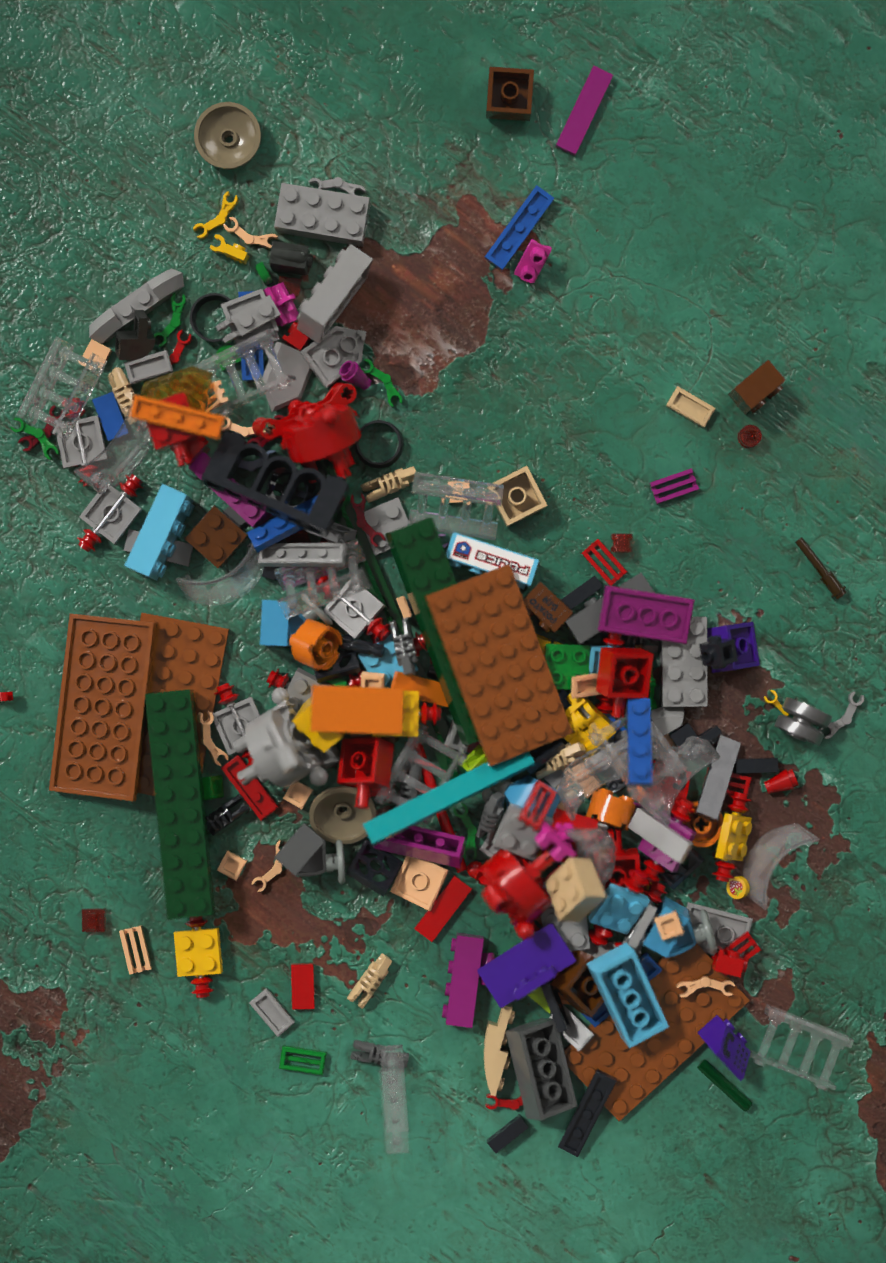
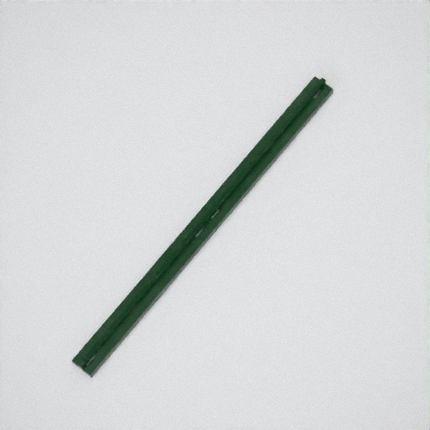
M319 459L320 463L318 460L315 461L318 471L325 480L327 475L337 476L333 463L329 459H325L327 465L324 459ZM348 494L336 517V523L357 530L356 538L346 541L362 584L366 590L385 605L377 618H383L382 624L384 626L388 624L387 620L389 624L394 620L398 625L399 635H403L405 632L401 616L364 530L357 526V515ZM417 656L418 662H415L419 670L416 671L414 676L427 679ZM419 700V709L425 701ZM426 702L428 707L433 706V703ZM442 713L440 721H437L436 725L433 724L432 720H428L426 725L422 723L446 781L466 773L467 771L460 764L462 759L458 750L444 745L449 729Z

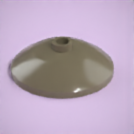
M221 102L210 106L200 115L194 129V141L199 154L210 165L220 169H235L247 164L256 155L261 142V130L256 117L249 109L238 103ZM229 136L233 137L231 143L225 142V139Z
M347 786L329 788L321 792L311 804L309 811L311 827L318 836L331 843L336 844L337 840H341L343 844L358 842L367 836L363 824L376 818V808L371 798L369 799L368 810L354 808L357 794L356 788Z

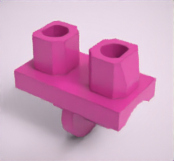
M531 239L514 271V275L519 276L521 280L528 283H535L552 251V247L542 245Z
M283 282L263 290L266 297L268 295L271 296L281 314L280 317L275 319L277 326H284L297 321L299 312L293 303L296 296L295 294L289 295Z
M544 820L541 825L542 830L535 837L537 844L545 849L554 842L556 845L549 850V853L558 862L567 855L574 857L577 853L572 849V844L567 840L573 841L575 839L573 835L574 826L570 823L564 825L558 823L555 826L558 830L557 832Z

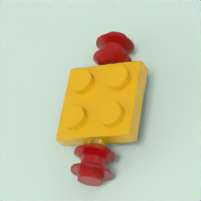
M403 691L402 734L372 733V736L418 737V718H420L424 725H426L428 720H432L433 724L436 725V722L440 721L441 709L437 707L436 703L432 707H428L426 702L419 709V691Z
M734 792V796L729 795L733 801L727 807L735 812L724 814L715 856L724 861L719 860L714 864L718 866V871L712 872V874L716 875L717 880L729 882L730 878L734 879L731 875V870L736 869V866L730 862L731 860L743 861V857L747 853V838L752 830V818L741 815V813L749 811L745 805L746 802L751 800L747 799L748 794Z
M202 916L189 917V921L185 925L193 927L192 930L174 932L177 976H196L190 983L195 985V990L191 993L196 994L197 998L210 996L209 993L214 991V989L209 988V983L213 979L206 975L223 973L219 928L201 929V926L207 923V920L203 919Z

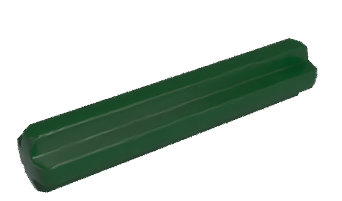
M704 1059L697 1066L699 1071L743 1111L749 1110L752 1102L707 1060Z

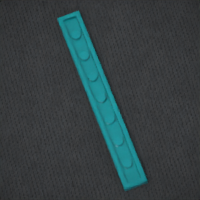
M529 751L493 766H488L486 762L364 823L363 827L374 846L534 766L535 762Z

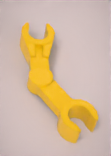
M229 191L226 192L223 196L219 215L205 224L198 223L193 227L194 231L199 228L204 229V233L197 236L198 239H205L209 231L226 223L228 214L238 204L237 195L233 202H227L230 193Z

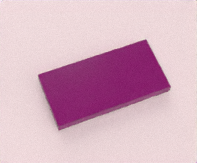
M605 585L598 630L687 644L695 600Z

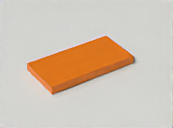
M312 685L310 731L402 734L404 689Z

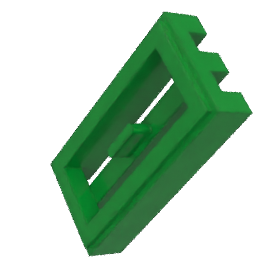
M283 1045L279 1069L323 1075L327 1052ZM286 1052L321 1057V1060L286 1055ZM285 1060L316 1064L320 1065V1068L292 1065L284 1062Z

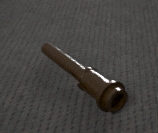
M803 537L798 539L795 543L821 576L820 580L832 594L831 598L834 597L837 600L846 594V586L840 584L832 571L828 572Z

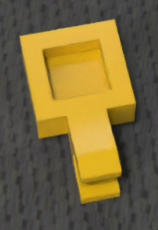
M215 234L214 238L221 241V245L219 247L210 245V249L213 252L222 253L228 258L245 265L247 264L249 255L245 252L246 248L235 243L233 246L226 244L225 239L221 235Z

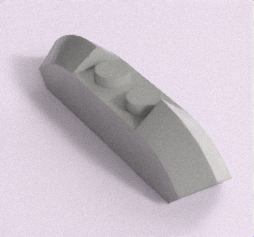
M169 269L109 308L89 326V338L101 344L108 342L116 336V331H124L134 324L135 310H144L147 315L170 299L173 293L177 294L184 287L182 272Z
M660 707L651 710V743L682 725L684 718L683 707ZM627 730L616 734V739L613 741L609 738L602 745L598 743L599 748L589 755L586 765L605 770L628 757Z

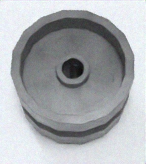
M786 697L782 708L785 712L793 715V718L779 715L774 726L796 739L820 746L824 734L818 729L813 728V724L827 728L832 716L800 701Z

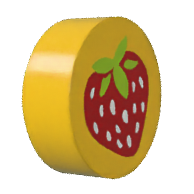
M736 876L734 879H729L726 889L730 897L741 899L748 895L750 886L744 877Z

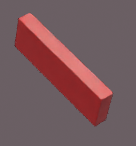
M238 754L222 766L221 769L260 821H262L279 806L257 778L246 785L241 783L244 779L240 781L237 774L239 771L246 769L247 764Z
M454 875L436 898L431 911L427 910L414 929L433 942L472 888Z

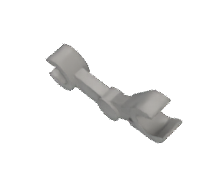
M340 177L320 181L318 178L309 180V184L318 183V189L340 188L352 195H355L357 190L366 193L363 186L347 183Z
M855 691L848 695L849 705L844 715L840 719L830 722L828 726L830 733L823 738H831L841 727L852 722V716L857 706L864 702V695L860 696L857 703L853 701Z

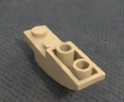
M510 1003L501 1008L497 1023L488 1020L485 1032L484 1066L487 1084L492 1096H496L497 1090H502L505 1078L501 1076L503 1070L508 1069L511 1057L508 1056V1049L501 1047V1045H506L507 1036L505 1031L507 1025L512 1024L515 1011H512L513 1007Z

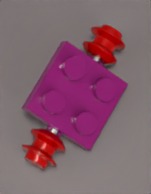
M684 798L681 801L676 800L677 809H671L674 818L662 810L656 811L655 818L690 842L693 841L696 832L682 824V822L692 820L689 816L690 812H696L691 801ZM644 838L637 848L652 858V860L644 861L647 866L646 869H640L647 875L650 883L660 881L658 874L665 872L663 866L671 872H677L681 864Z

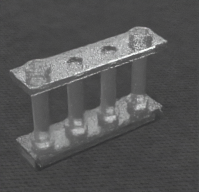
M267 329L192 366L196 375H203L208 378L210 385L218 381L216 370L221 367L226 368L238 396L237 399L210 411L211 414L228 417L233 414V410L278 389V391L287 389L291 386V382L297 380L293 375L284 376L273 348L274 342L280 339L276 330ZM260 348L265 350L276 380L266 385L253 356L255 355L254 351ZM240 358L246 360L257 387L256 390L247 394L235 368V360Z
M56 336L16 416L33 425L39 419L54 427L52 431L54 435L67 441L100 375L103 373L107 361L94 353L91 354L89 359L72 352L75 346ZM68 360L85 367L79 379L62 372ZM57 380L75 387L69 399L52 392ZM48 399L64 407L59 419L42 411Z
M415 472L412 493L419 494L417 510L410 509L408 525L432 517L438 532L451 534L455 532L464 536L496 540L498 523L492 522L494 505L501 506L504 485ZM428 495L441 497L439 514L425 512ZM450 499L463 501L461 517L448 515ZM472 502L485 504L483 520L470 518Z
M357 539L346 543L348 548L345 566L280 567L274 570L277 581L282 590H286L287 597L278 600V604L286 619L371 588L363 570H358L357 564L366 561V558ZM349 567V574L337 578L336 571ZM328 575V582L316 586V579ZM307 583L308 589L295 593L296 586Z
M626 706L625 717L617 719L603 729L599 730L595 723H592L589 728L588 737L594 746L597 745L628 787L627 791L633 800L636 799L639 804H642L646 797L644 791L650 787L628 786V765L625 766L618 756L628 750L627 739L612 748L605 738L627 725ZM651 721L652 760L660 758L664 763V769L652 775L651 787L668 776H673L676 781H679L685 777L687 768Z
M418 722V737H410L391 769L389 788H380L374 800L380 804L392 801L399 806L408 802V800L396 794L394 787L397 782H404L422 794L432 790V788L407 774L405 768L409 762L411 764L414 762L441 778L442 781L439 786L448 782L457 766L462 767L468 757L465 754L467 748L461 747L458 752L430 736L429 732H427L428 725ZM419 743H426L453 759L449 769L445 771L418 755L416 749ZM433 816L416 825L418 827H422L424 824L428 825Z
M767 1004L764 1013L769 1016L768 1020L770 1022L758 1053L750 1050V1057L753 1058L752 1062L765 1067V1064L815 1082L814 1086L824 1091H827L828 1088L835 1090L837 1086L832 1081H829L840 1050L844 1046L851 1048L854 1039L846 1034ZM784 1022L790 1025L789 1028L791 1030L778 1061L768 1057L767 1053L778 1024L781 1025ZM805 1030L811 1033V1040L800 1069L787 1063L799 1033ZM825 1038L831 1040L832 1048L822 1074L819 1077L808 1071L819 1042Z
M403 1045L380 1046L382 1067L380 1068L386 1154L409 1152V1120Z

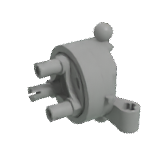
M282 687L276 688L272 692L271 697L277 706L250 721L246 726L245 736L233 742V746L238 753H243L249 749L254 760L251 766L238 772V778L240 781L244 779L241 782L244 785L258 777L263 783L269 780L279 787L286 788L310 774V781L313 784L323 785L327 781L328 775L322 768L328 769L338 765L340 762L338 747L335 743L325 753L321 749L316 748L312 744L311 739L305 733L300 732L296 728L297 725L292 722L297 713L293 710L295 704L289 703V692Z

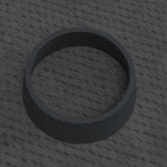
M209 293L201 296L193 304L190 311V324L193 331L200 338L211 342L223 341V338L209 339L200 333L196 325V315L200 307L209 301L219 300L228 302L231 299L223 294Z
M374 420L365 424L360 429V432L373 423L389 425L398 436L399 444L395 455L385 462H372L361 453L359 440L355 443V450L359 459L367 466L386 468L394 464L401 456L403 438L400 431L392 423L384 420Z

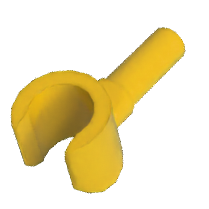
M770 690L775 699L769 701L764 696V701L767 704H773L783 715L788 716L789 713L783 710L782 705L777 700V693L774 690Z

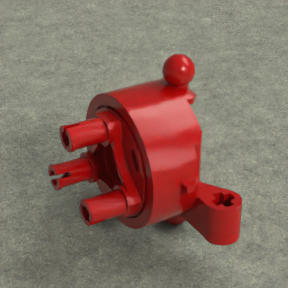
M337 382L332 385L325 398L317 403L293 400L288 406V416L279 420L264 417L257 418L252 426L253 432L258 437L273 439L281 435L283 439L281 443L282 449L286 448L290 459L294 463H301L303 468H312L318 471L315 461L329 459L333 463L337 476L346 478L345 475H351L349 467L355 464L349 446L356 443L362 436L355 418L358 415L357 411L353 410L350 406H346L355 400L357 395L356 389L351 384ZM308 480L310 484L316 482L314 480Z
M500 849L484 864L479 861L471 862L467 866V873L470 877L475 878L481 886L485 887L482 892V898L494 913H509L510 923L514 926L518 937L522 940L530 939L535 932L540 930L534 921L553 905L544 882L561 866L559 865L547 877L541 878V873L556 861L552 856L545 861L550 855L547 850L534 862L528 863V858Z

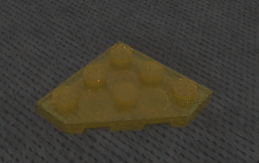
M190 366L145 382L141 388L140 396L161 400L185 392L192 409L206 412L213 373Z

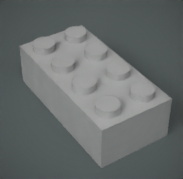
M281 183L274 228L278 233L363 247L371 204L370 197Z
M351 244L346 250L342 249L336 258L338 262L334 267L331 265L328 267L323 276L325 278L323 282H318L311 292L313 294L309 300L305 299L299 307L300 313L297 316L299 321L297 330L318 344L368 278L373 258Z
M691 617L687 644L659 640L660 706H708L707 666H703L699 644L707 641V617Z

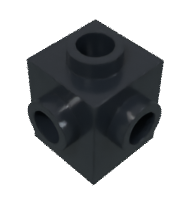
M717 635L708 637V641L699 644L703 666L722 669L726 665L738 661L734 639H721V636Z

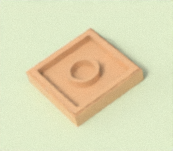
M406 856L390 892L431 911L449 870L430 861Z

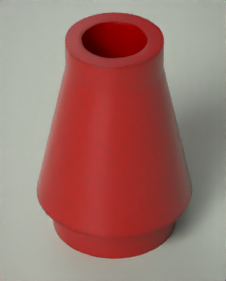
M785 769L764 782L768 794L794 790V787L799 785L793 769Z

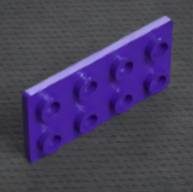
M550 923L535 932L530 939H524L480 967L477 972L499 1007L503 1008L515 999L519 1000L555 977L558 972L574 963L576 959L554 924Z

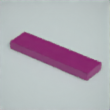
M593 65L555 147L576 156L613 78V74Z

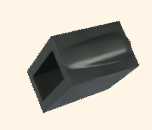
M272 241L269 261L272 272L298 275L308 274V268H312L313 255H310L308 246Z

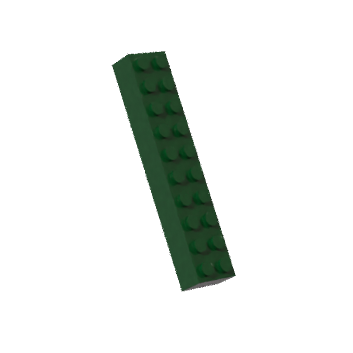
M429 517L385 533L460 740L462 744L470 745L478 742L479 739L425 598L426 595L456 584L433 518Z
M187 689L145 694L167 920L213 915L215 913L194 691Z

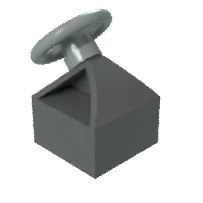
M305 823L299 827L274 857L295 876H314L325 871L333 872V870H337L339 883H345L342 841H336V853L326 854L325 841Z

